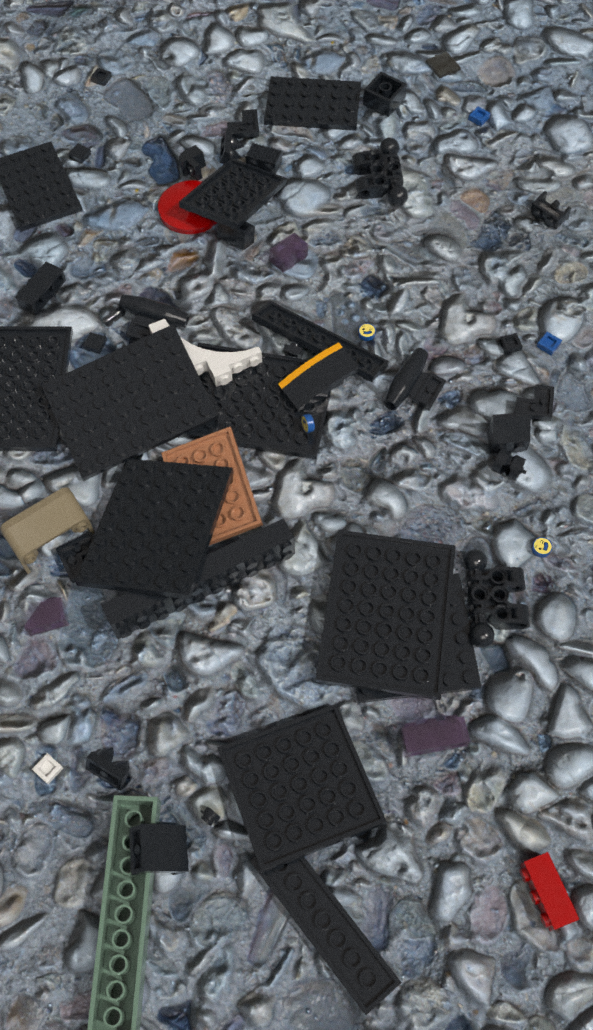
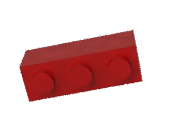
M548 852L520 864V875L525 883L528 882L531 889L529 892L534 905H538L541 911L539 916L545 928L548 927L551 932L580 920Z

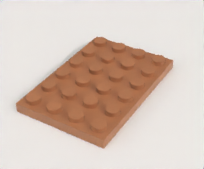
M231 427L161 453L164 462L233 467L234 474L209 546L263 526Z

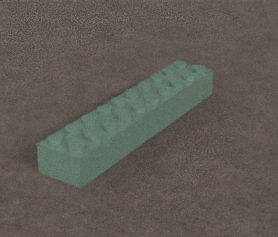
M114 795L87 1030H140L155 873L131 875L129 828L140 824H159L161 801L158 797Z

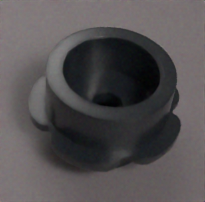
M208 806L204 811L201 810L203 814L202 820L210 826L213 823L218 825L217 821L221 816Z

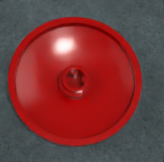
M182 181L170 186L163 192L158 202V212L161 221L167 228L181 234H198L211 229L217 224V222L180 208L179 201L200 185L202 181Z

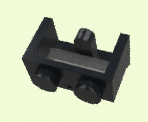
M544 191L532 203L531 213L536 219L540 218L545 221L548 227L557 229L565 220L569 219L571 207L568 206L562 212L559 210L560 202L554 200L552 204L546 201L547 192Z

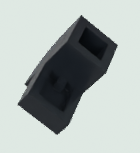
M194 145L180 154L179 161L183 175L189 174L198 181L203 179L201 168L206 166L203 151Z

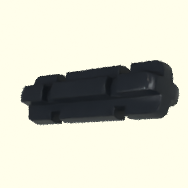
M118 306L109 313V316L106 315L102 321L109 327L113 324V321L119 320L127 311Z

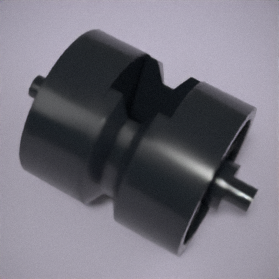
M501 448L496 457L491 456V459L494 460L491 470L500 475L505 473L506 477L513 481L517 480L519 474H526L527 472L523 467L526 459L518 455L513 457L511 452Z

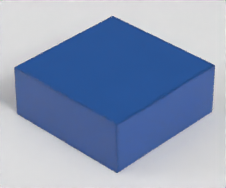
M478 106L469 114L468 120L481 127L490 118L491 113Z
M546 332L538 342L537 348L552 356L561 345L562 340Z

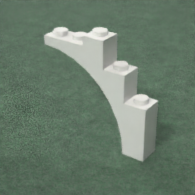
M165 319L149 324L150 334L168 327L169 324ZM181 338L198 375L208 371L216 387L233 381L232 374L239 373L251 366H257L262 362V352L259 347L237 352H216L197 347Z

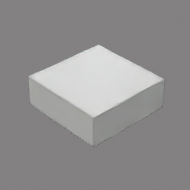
M48 753L32 768L47 784L63 769Z

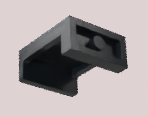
M140 824L129 828L131 875H142L145 873H171L172 875L189 872L186 825Z

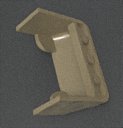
M67 487L59 489L7 520L0 527L2 535L27 574L31 573L27 564L36 561L38 556L37 549L66 531L72 529L75 533H81L88 529L89 532L95 534L88 517L74 494Z

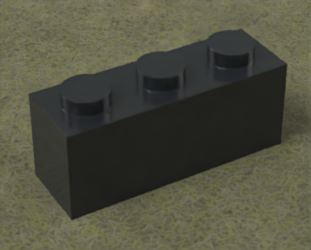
M46 261L38 269L37 273L28 280L23 289L17 293L16 300L19 307L37 315L66 281L63 269Z

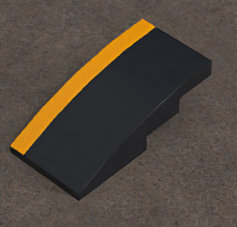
M338 342L305 362L278 384V387L295 409L300 411L328 396V391L342 385L344 379L359 372V366Z

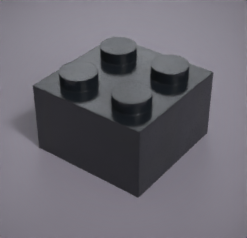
M380 72L364 89L363 105L389 117L405 100L407 83Z

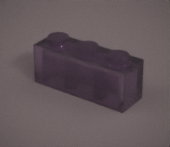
M450 715L445 717V720L440 721L429 719L424 724L418 725L416 722L407 723L400 731L405 758L466 747L470 742L464 716Z

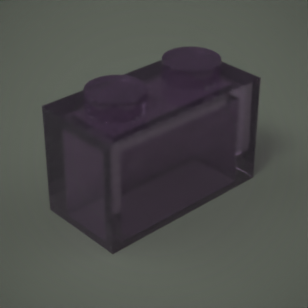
M294 232L269 250L270 262L284 273L308 256V244Z

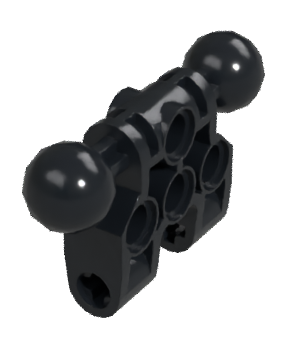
M391 137L384 139L380 144V151H363L352 156L354 173L357 175H367L356 180L359 198H381L388 192L390 204L399 207L407 202L408 191L403 187L402 169L399 156L397 155L400 146L396 139Z
M478 549L467 551L463 556L462 564L464 569L470 573V577L467 578V602L470 618L474 619L475 624L469 630L471 643L479 648L488 647L493 643L495 633L486 620L497 630H519L530 627L528 606L508 601L509 593L522 592L526 589L524 570L520 567L495 566L488 575H482V571L487 566L485 553ZM474 595L480 596L482 600L476 599ZM494 596H499L502 600H497ZM496 614L502 615L504 619L498 618Z

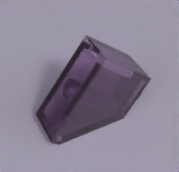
M51 597L39 604L24 626L29 636L69 626L66 607L62 598Z

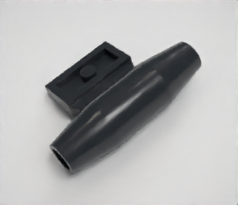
M122 294L119 302V308L136 316L131 320L126 333L127 338L139 340L150 335L148 325L163 319L169 325L174 324V326L187 327L190 314L170 304L150 298Z
M416 348L403 362L391 382L384 400V406L389 410H396L408 396L411 397L415 404L428 411L433 406L446 380L431 372H423L428 358V352L425 349Z

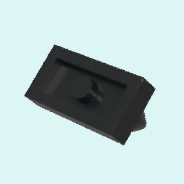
M227 128L221 138L219 163L225 164L228 159H238L241 157L232 148L244 147L238 139L232 137V130Z
M113 747L103 749L98 753L91 752L86 758V770L121 791L126 784L129 762L121 761L113 765L111 763L114 756Z

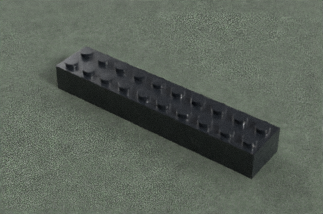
M283 518L207 554L191 599L127 592L101 606L117 639L129 637L132 632L138 629H145L152 622L164 620L169 614L175 611L180 612L192 603H199L208 595L218 594L229 585L234 586L246 577L255 576L258 571L264 568L269 569L281 560L290 559L295 554V537Z

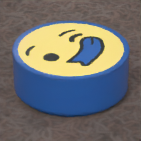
M365 323L359 327L358 336L361 340L371 341L375 338L376 328L372 324Z
M311 414L302 415L301 420L304 431L306 433L313 432L315 430L313 417Z
M545 537L535 539L532 544V552L541 558L547 557L553 548L551 541Z

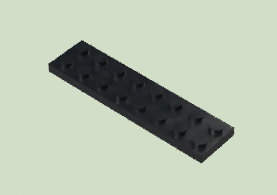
M272 301L252 314L251 320L272 330L274 333L282 335L289 341L309 349L317 355L339 342L359 366V372L355 374L367 381L373 382L388 367V360Z
M256 856L250 860L251 864L365 1015L402 983L305 857L261 873Z

